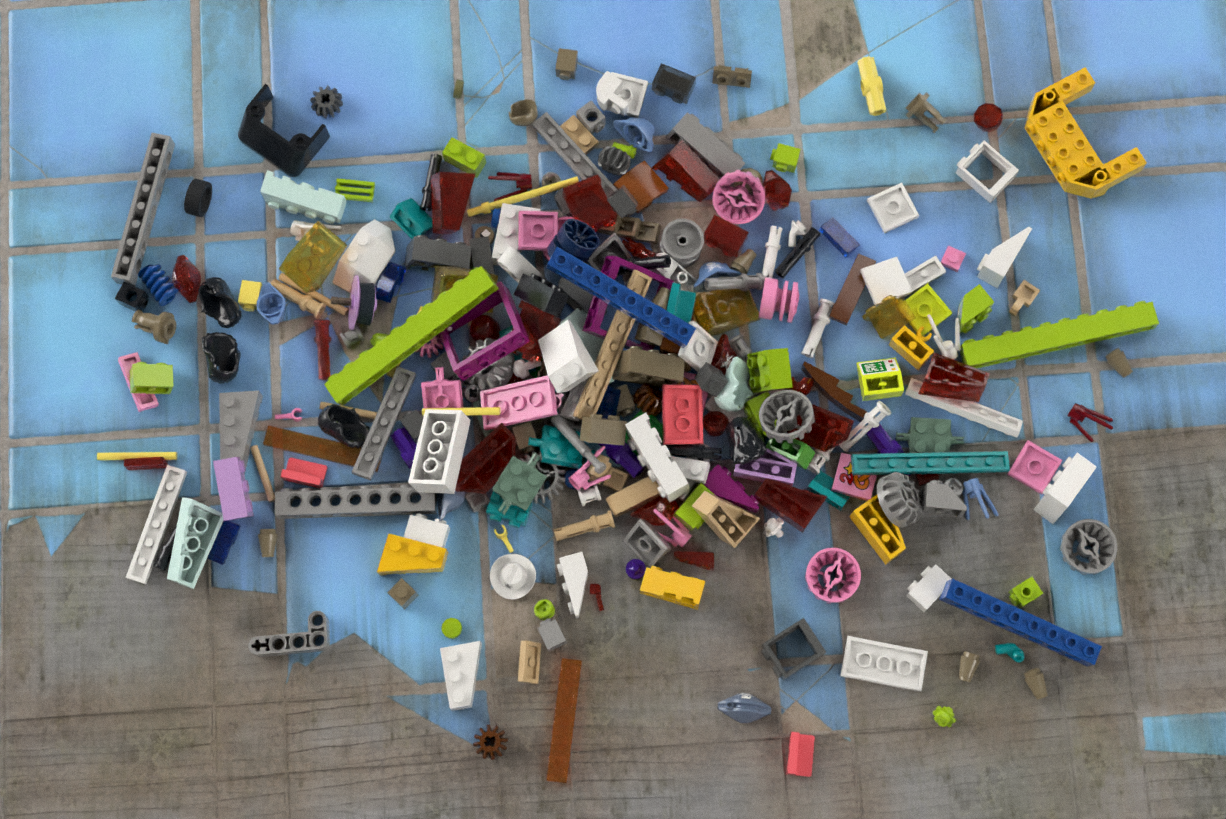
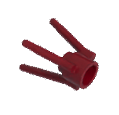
M497 172V176H488L489 180L516 181V188H520L518 191L495 198L494 201L527 192V189H532L531 174Z
M1077 403L1074 404L1067 415L1071 418L1069 422L1075 425L1090 442L1094 441L1093 438L1078 423V421L1082 423L1085 417L1110 430L1113 429V426L1097 417L1109 422L1113 421L1112 418Z

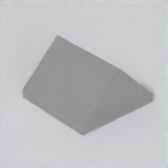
M613 233L595 250L586 264L601 272L606 256L629 259L631 255L616 233Z
M646 519L638 520L623 540L648 568L655 566L673 549Z

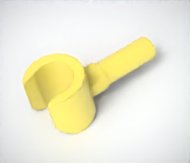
M501 525L504 532L498 534L496 529H494V532L498 539H502L509 553H512L514 550L508 541V532L506 527Z

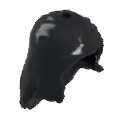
M218 277L206 279L198 289L199 298L202 303L201 312H204L209 317H214L223 328L234 327L235 324L239 323L242 311L239 310L240 307L231 294L227 283Z
M215 332L207 333L206 336L202 337V347L207 360L208 376L213 382L220 384L228 383L237 375L241 353L237 348L236 339L232 335Z
M335 404L327 405L318 417V426L325 434L335 438L347 447L358 449L363 447L370 428L360 420L355 408L350 410Z
M737 417L728 423L725 430L729 443V455L734 464L744 465L759 459L765 454L767 450L765 440L750 419Z

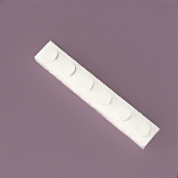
M910 379L905 395L926 402L931 406L944 409L949 413L965 417L970 421L983 424L988 428L996 429L1006 435L1018 437L1022 420L919 380Z
M167 465L127 572V579L147 584L187 471Z

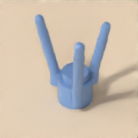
M978 478L963 483L965 489H963L962 494L964 504L967 506V511L965 512L966 520L970 519L968 495L970 498L977 497L987 519L990 516L981 494L994 515H999L986 494L983 485L979 483Z

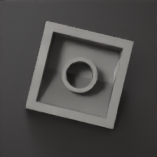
M930 481L922 490V514L961 518L967 511V506L942 481Z

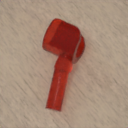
M590 584V594H596L599 611H603L601 586L599 584Z

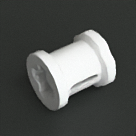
M597 484L587 490H577L582 507L586 503L601 500Z

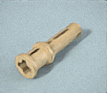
M276 278L270 283L284 298L297 304L300 310L308 311L316 319L323 315L326 309L325 303H319L312 299L311 295L301 294Z
M611 510L602 515H591L590 519L556 528L554 533L556 540L560 541L591 531L597 533L599 530L607 527L615 528Z

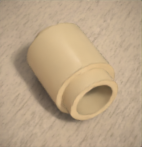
M601 454L597 457L600 462L606 465V469L600 474L595 472V467L592 464L589 465L587 474L590 477L589 481L608 474L612 465L608 457Z

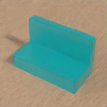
M412 198L398 203L389 216L411 239L414 236L424 235L427 230L435 228L437 225L425 211L420 209V206Z
M672 283L666 311L689 323L693 314L696 293L683 291L680 284Z
M820 470V473L812 479L807 491L841 511L850 496L831 491L834 478Z

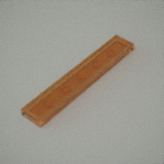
M268 426L263 442L264 446L354 467L362 449L347 447L340 442L273 426ZM381 456L380 461H379V463H378V465H377V468H376V470H375V472H377V473H378V471H379V467H380V463H381V460H382V456Z
M565 658L561 660L546 781L567 783L582 660Z

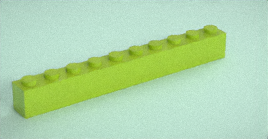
M482 266L472 269L466 278L456 281L450 290L440 293L437 296L438 299L424 305L421 309L422 311L408 317L406 323L402 326L392 329L390 335L379 339L370 350L363 351L357 360L347 363L341 372L331 375L324 384L336 403L342 406L497 291L499 287Z
M1139 301L1134 306L1127 307V305H1121L1112 311L1103 309L1090 316L1089 313H1085L1072 320L1070 318H1063L1054 324L1045 322L1036 328L1027 326L1021 328L1018 332L1009 330L1001 333L1000 336L994 337L992 334L982 337V340L975 341V339H969L961 345L960 355L965 371L1152 330L1158 326L1159 321L1153 301L1148 303L1146 301Z

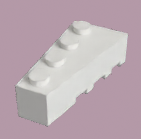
M644 413L625 424L629 436L627 443L632 451L636 450L638 452L637 458L642 466L646 465L648 468L647 474L651 481H656L659 485L657 490L661 497H666L671 502L690 491L689 483L676 461L671 460L672 456L666 445H661L662 441L655 427L651 429L650 418L647 413Z

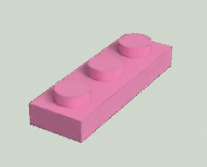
M138 352L118 358L129 389V371L132 364L141 362ZM131 393L139 412L158 407L159 403L155 394Z

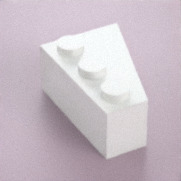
M502 203L492 253L493 265L500 266L497 260L508 246H511L519 253L522 252V250H518V212L541 211V209Z
M1076 453L1073 458L1068 457L1062 465L1064 470H1058L1052 478L1055 482L1052 485L1050 483L1042 492L1045 495L1034 508L1035 512L1052 524L1068 508L1097 468L1079 453Z
M481 641L440 648L451 711L472 708L482 647Z

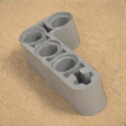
M314 611L308 617V632L253 637L249 641L248 648L251 653L258 657L325 651L330 646L329 620L323 612ZM318 616H322L323 623L319 626H315V618ZM323 636L324 643L321 646H316V638ZM299 638H303L304 645L300 648H296V640ZM278 640H283V648L276 650L275 643ZM259 642L264 646L269 645V648L261 647L260 651L255 649Z

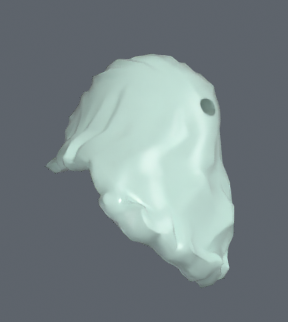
M734 357L724 375L728 382L717 397L714 398L718 407L726 412L741 410L746 401L754 395L747 382L750 376L747 364L742 359Z

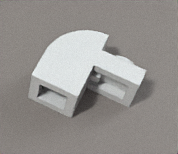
M606 71L596 87L598 105L603 111L610 106L614 113H620L625 116L629 111V104L617 96L623 89V83L609 71Z

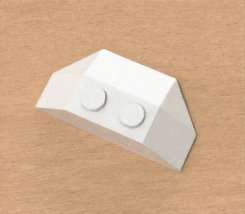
M375 219L363 226L339 260L333 284L349 293L355 275H358L359 283L375 284L395 254L391 228Z

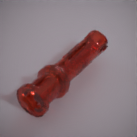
M315 320L313 325L316 331L314 342L317 344L318 379L328 380L331 376L329 343L332 340L329 336L331 321Z

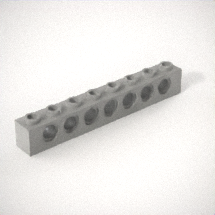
M151 133L111 274L112 279L117 284L126 282L136 286L138 273L142 265L175 143L170 136Z
M408 484L400 485V488L382 485L376 489H372V486H361L360 489H352V487L344 486L340 487V490H332L331 487H322L316 491H312V488H301L300 491L284 488L281 489V492H275V516L278 519L416 515V513L437 514V493L417 492ZM420 495L421 500L418 503H412V496ZM380 496V503L376 505L371 504L373 497ZM393 496H401L399 503H391ZM354 497H361V502L358 505L351 504ZM315 498H320V505L312 506V501ZM334 498H341L339 505L333 506L331 504ZM295 499H301V504L298 507H292V502Z

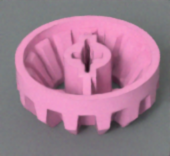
M740 170L732 173L728 172L717 181L712 197L713 206L717 214L729 223H749L757 218L763 210L765 188L762 186L760 179L754 177L749 171L747 173ZM734 182H743L742 186L739 185L734 188L730 186ZM746 183L752 188L753 196L745 188ZM739 193L742 194L740 199L736 198Z
M826 548L819 551L811 558L806 568L805 581L809 591L815 595L816 599L825 601L828 604L842 603L856 592L860 584L861 571L858 562L849 552L840 548ZM833 564L825 572L820 571L823 566ZM840 567H841V568L844 570V572H845L846 581L841 580L843 574H842V571H841ZM836 568V578L832 580L831 584L829 585L830 574ZM818 574L823 576L824 588L818 581ZM839 582L844 584L841 589L831 591L832 587L838 585Z

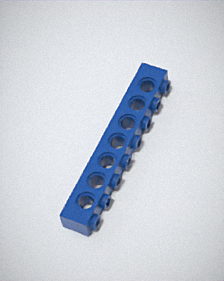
M559 247L555 249L545 267L682 348L687 346L696 330L694 326Z
M955 579L946 582L939 599L1084 666L1095 665L1102 647Z

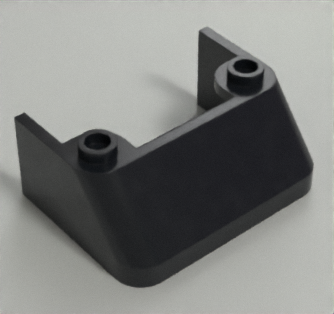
M265 84L247 105L238 131V137L241 143L286 175L296 177L302 173L330 138L326 126L322 124L311 138L299 133L288 141L263 124L261 119L265 115V107L273 99L269 86Z

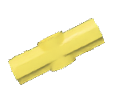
M863 57L857 62L861 76V91L863 96L866 97L869 114L878 116L886 112L882 79L878 76L874 57Z

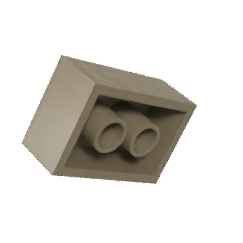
M631 346L630 349L622 351L612 379L642 385L645 383L653 384L654 387L662 388L663 384L675 385L683 382L685 361L677 357L675 353L661 354L659 350L645 351L642 350V347Z

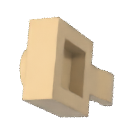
M1023 280L1012 296L1016 299V302L1011 307L1009 313L1016 316L1023 305L1029 307L1040 290L1026 280Z

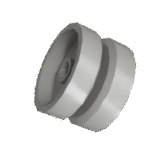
M676 219L670 222L663 230L659 245L660 253L665 252L680 266L687 268L695 264L699 259L704 244V234L695 222L687 219Z

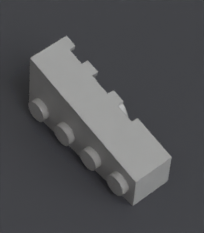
M687 112L666 136L670 141L672 139L676 140L681 150L690 151L693 159L698 163H706V168L719 179L728 172L732 173L740 170L745 164L742 161L743 158L738 153H733L725 141L717 139L710 128L700 124L699 119L694 114Z
M260 391L219 393L220 460L240 457L241 460H244L245 468L247 467L256 420H258L259 407L263 399Z

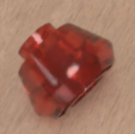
M711 411L703 418L705 431L715 437L722 435L729 423L728 417L720 411Z

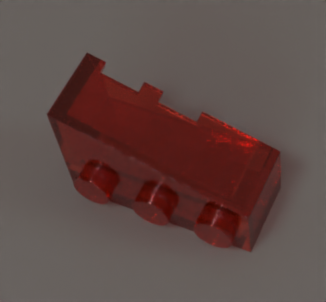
M680 140L667 151L652 167L653 170L657 171L659 169L666 174V179L670 182L674 180L681 185L680 189L699 202L714 191L719 180L717 175L710 170L683 140Z
M438 172L431 176L433 233L452 234L460 230L475 174Z
M933 353L918 394L979 402L990 373Z
M768 478L764 480L754 495L761 505L802 533L827 498L825 495H818L805 489L791 487V485Z

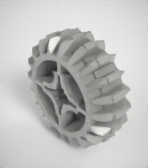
M526 453L524 454L526 458L525 461L522 458H519V460L528 463L531 457H529V455ZM541 458L539 459L535 468L547 476L534 497V504L538 503V498H541L543 504L545 503V497L552 501V493L555 496L559 495L556 488L563 490L564 487L560 483L565 482V478L561 477L565 474V470H559L562 466L545 463L554 471L542 470L539 463L545 462H541ZM555 477L553 484L544 490L545 482Z

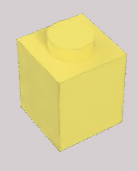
M242 280L238 303L243 310L250 312L257 310L256 305L262 287L261 282Z

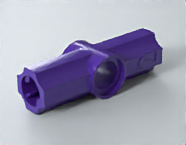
M880 423L878 427L871 428L865 434L878 450V454L904 453L898 442L891 439Z
M405 427L399 428L390 437L401 452L400 455L408 468L412 469L417 444L414 443Z
M626 442L624 445L598 443L601 447L604 445V450L610 459L617 465L620 464L633 478L639 476L646 468V465L642 466L637 456Z

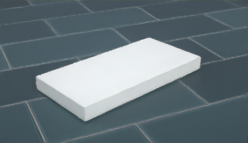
M847 636L840 676L921 692L928 651Z

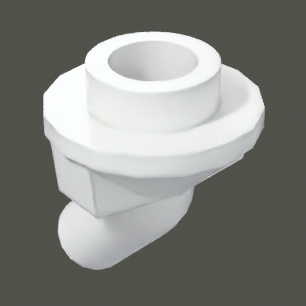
M792 220L788 247L796 246V235L806 234L804 231L806 227L799 220L797 222Z
M520 359L513 363L512 369L517 377L524 379L530 375L529 369L541 366L540 359H535L525 363L523 359Z

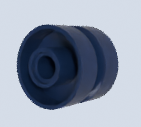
M568 219L563 223L557 235L554 236L548 245L547 252L551 258L555 249L559 247L587 263L589 257L598 248L600 240L597 233L586 223L577 219Z

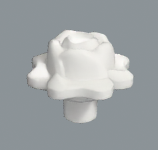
M780 517L768 519L764 524L765 530L763 533L767 537L774 535L777 538L782 537L784 532L781 529L784 521Z

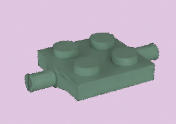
M911 417L908 433L896 432L898 437L895 438L896 441H907L909 453L950 452L952 444L964 445V436H952L950 419Z
M533 453L528 463L513 456L492 488V491L500 495L504 500L498 509L500 513L503 510L502 514L505 515L510 505L518 506L526 511L543 485L547 476L535 468V465L541 458L539 455L536 457V453Z

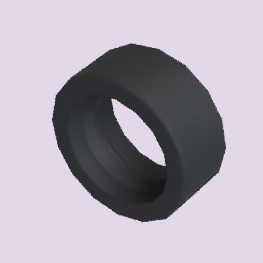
M196 178L192 180L184 201V210L187 214L197 217H203L206 214L212 198V185L210 182Z

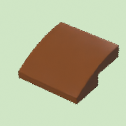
M645 160L629 170L613 184L617 190L624 185L638 202L636 213L650 206L655 199L667 193L669 189Z

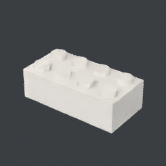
M425 409L408 481L417 492L454 494L471 421L462 410Z

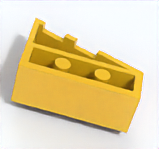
M877 495L855 509L849 516L885 565L906 549L899 527L887 518L881 508Z
M388 533L377 573L383 576L388 574L443 572L449 552L446 548Z

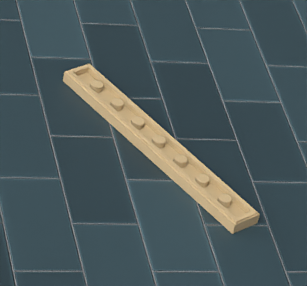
M633 270L626 287L645 298L652 278L638 270ZM616 310L596 358L595 365L598 372L588 378L573 413V417L582 420L583 416L590 417L591 413H597L635 322L633 318L619 310Z

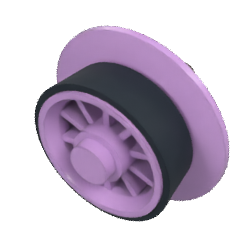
M355 275L353 278L350 298L331 297V304L349 306L348 324L350 330L354 329L355 323L370 326L374 311L377 309L374 283H359L358 275Z

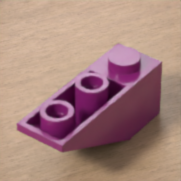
M717 465L708 473L706 484H702L717 497L754 513L759 511V502L752 495L748 496L744 492V486L739 481L735 482L730 477L731 473L726 467L723 466L721 468Z

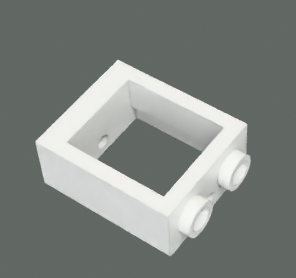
M983 141L980 145L975 144L970 150L971 154L967 158L963 157L958 162L956 174L991 203L1016 177L1019 170L986 141ZM981 153L1005 173L990 190L966 170Z

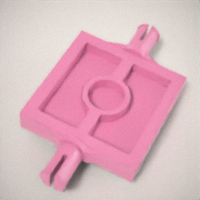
M443 367L435 368L436 380L421 383L423 408H464L461 380L444 379Z

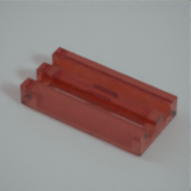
M164 457L124 460V467L129 471L164 469L168 465V461Z

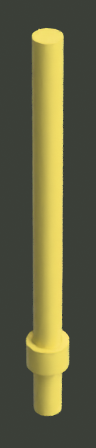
M576 176L491 203L487 201L481 203V206L468 209L467 213L469 217L481 213L485 215L491 213V210L495 208H501L502 203L514 204L577 185L579 180Z

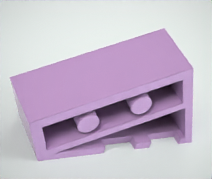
M767 449L765 454L759 459L744 465L736 464L733 477L792 488L797 463L777 452Z
M232 457L213 461L224 521L254 516L252 502L248 493L249 484L244 476V472H246L244 460H241L240 457Z

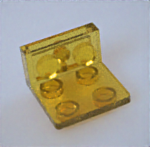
M892 295L882 300L883 303L876 307L874 305L865 311L866 314L862 316L863 320L872 322L881 339L916 319L906 300Z

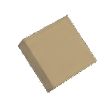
M610 467L607 475H611V478L605 480L603 486L618 492L624 488L629 474Z

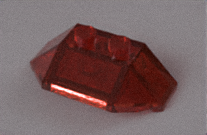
M812 404L815 418L814 423L811 425L812 430L810 433L805 432L804 438L801 440L798 437L795 438L811 447L826 452L848 439L854 420ZM798 414L796 417L797 425L801 426L802 418ZM794 428L791 431H787V434L797 431L798 429Z
M503 423L462 459L455 488L456 492L487 493L496 484L511 458L515 457L516 437Z

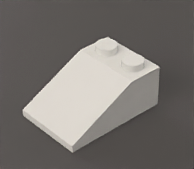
M1027 227L992 249L989 255L985 253L977 268L980 271L977 277L998 288L1032 228Z
M570 319L538 340L548 377L557 393L570 391L598 372L595 363Z

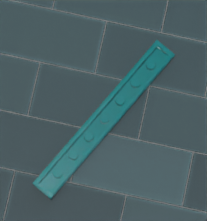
M1008 451L851 455L852 475H889L894 472L902 474H946L1010 471Z

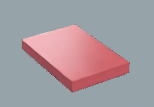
M662 385L663 445H703L702 389L699 385Z

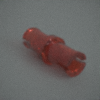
M629 237L625 238L627 241L624 239L622 241L632 256L638 258L656 256L654 252L645 248L644 244L637 243Z

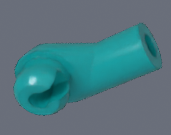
M1014 643L995 645L996 655L1007 654L1017 663L1022 662L1025 658L1024 652Z

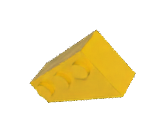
M651 566V568L646 567L640 594L698 610L705 581L694 577L682 576V574L677 572H665L662 568Z

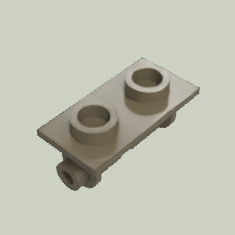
M714 66L712 83L750 88L752 70L735 67V71H733L728 66Z

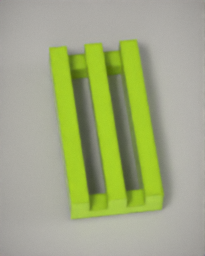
M337 178L335 193L344 195L346 200L373 202L375 182ZM341 185L357 186V187H367V188H371V189L355 188V187H345V186H341ZM340 191L353 192V193H366V194H370V195H369V196H361V195H352V194H342V193H340Z

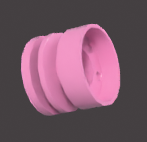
M765 277L759 318L771 320L774 312H779V321H782L783 314L788 313L787 322L792 323L799 301L798 282H793L792 290H787L789 281H785L783 288L780 289L778 288V279Z

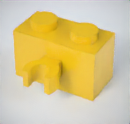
M904 325L891 339L889 346L919 371L934 352L925 343L930 340L932 334L930 333L928 336L923 337L921 332L924 330V327L922 326L915 335Z

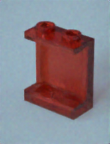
M598 174L563 188L562 196L573 219L586 223L595 232L602 227H611L617 221V213L613 211L610 203L607 201V196L601 186V179Z
M521 300L518 307L522 310L519 315L530 342L514 350L512 353L516 354L519 351L523 353L522 358L533 362L534 359L540 362L543 356L538 340L557 328L561 319Z

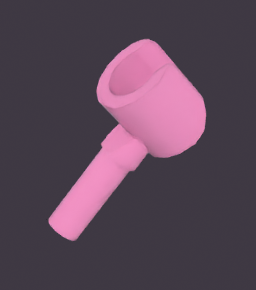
M295 408L292 413L275 415V419L288 418L299 422L302 420V417L297 418L294 414L297 412L301 413L302 410Z

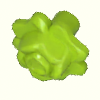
M937 706L936 710L932 712L935 716V722L941 727L947 726L950 728L956 722L953 710L950 707L944 706L942 708Z

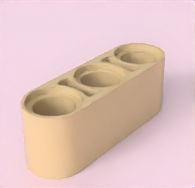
M648 476L606 498V501L614 517H618L661 496L657 490L659 485L656 481L652 482Z

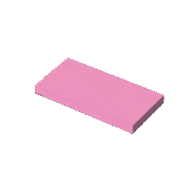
M548 375L480 391L481 407H500L501 409L500 415H482L484 430L557 415L555 388Z

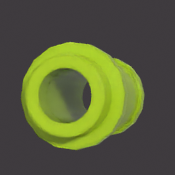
M617 142L613 143L612 147L615 146L617 149L626 152L631 159L635 158L637 148L634 145L628 146Z

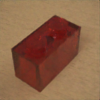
M714 215L704 232V241L712 248L717 247L721 249L727 256L738 257L748 239L749 232Z

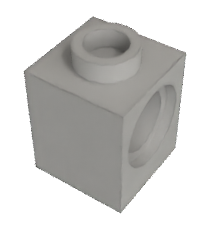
M589 101L576 111L577 119L591 134L594 132L598 133L605 127V116L592 101ZM589 117L597 118L594 122H590L587 119Z
M549 618L540 623V627L537 629L548 652L567 643L556 619L551 621Z

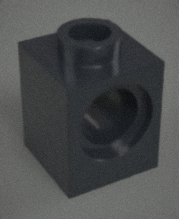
M123 282L115 300L119 304L137 311L146 308L149 296L145 291ZM133 295H137V299L130 302V298Z

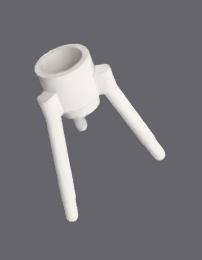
M294 220L290 233L296 236V241L303 242L325 255L326 251L304 239V236L307 237L310 230L321 231L322 228L341 229V226Z
M928 314V320L935 333L934 339L941 351L943 360L951 361L958 357L957 351L961 350L959 318L955 320L954 344L951 340L943 342L934 320Z

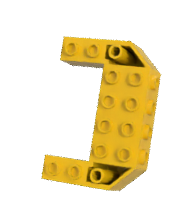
M1084 67L1035 93L1024 128L1064 192L1092 199L1104 195L1109 188L1141 172L1147 162L1137 147L1105 164L1097 156L1066 107V104L1091 92L1095 85L1092 76Z

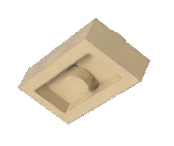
M575 115L560 126L585 155L599 145V141Z
M521 641L518 682L538 684L541 643Z

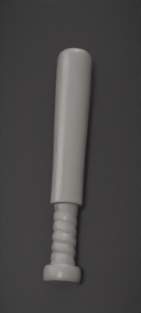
M559 413L551 417V422L583 457H586L595 467V472L597 474L602 473L606 469V465L593 455L591 449L584 441L580 440V436Z

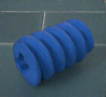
M160 264L147 265L139 271L138 277L142 278V282L146 284V288L150 290L154 299L159 302V306L164 307L174 300L179 290L177 288L172 289L174 283H168L170 280L169 276L163 277L166 272L164 270L159 271L162 267Z

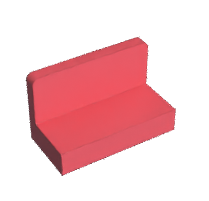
M290 457L286 470L282 469L280 477L284 481L320 489L323 487L328 467Z
M799 732L790 733L786 775L811 777L814 736L803 735Z

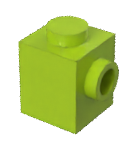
M778 143L777 149H773L771 153L772 167L780 172L788 171L795 173L801 149Z
M1030 577L1009 591V599L1014 606H1018L1021 609L1044 593L1034 578Z

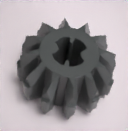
M328 85L325 90L319 87L320 92L313 91L314 97L310 99L312 103L311 108L313 111H316L317 116L323 114V117L326 119L328 114H330L334 118V112L340 113L339 107L343 106L341 101L342 95L338 93L336 88L331 90Z
M606 146L598 156V165L613 175L622 176L630 167L631 157L615 146Z

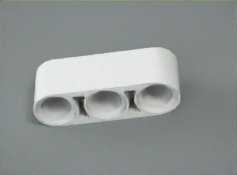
M508 246L497 260V263L517 283H519L523 273L529 276L533 273L547 280L511 246Z

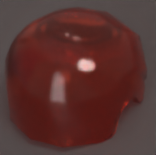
M985 103L979 106L974 113L975 125L983 132L997 130L1003 121L1002 110L995 104Z
M480 315L471 321L469 334L475 342L477 340L484 341L486 338L497 340L500 336V325L493 317Z
M792 377L793 388L784 390L798 391L807 396L812 390L814 380L803 377L800 382H797L795 377Z

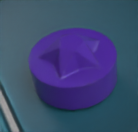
M632 559L627 563L626 574L629 578L638 580L644 576L646 566L643 561Z

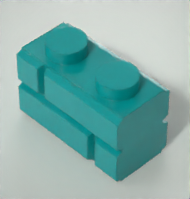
M492 492L486 510L487 515L490 516L489 519L496 522H501V520L508 521V525L515 528H520V525L526 526L532 502L526 511L518 506L510 505L504 515L502 514L503 510L501 513L498 511L504 500L500 495Z

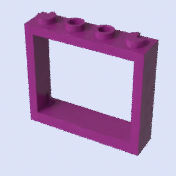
M606 256L601 272L613 280L616 279L619 267H623L632 272L633 270H638L651 277L653 281L658 282L657 292L661 287L671 291L673 280L617 256ZM593 296L582 331L605 339L608 331L601 329L600 326L607 303ZM628 339L624 346L626 349H630L631 346H639L645 351L653 350L655 347L643 342L638 344Z
M501 281L496 283L499 287L497 291L439 333L452 369L462 381L530 342L509 289ZM503 302L514 331L460 362L450 333Z

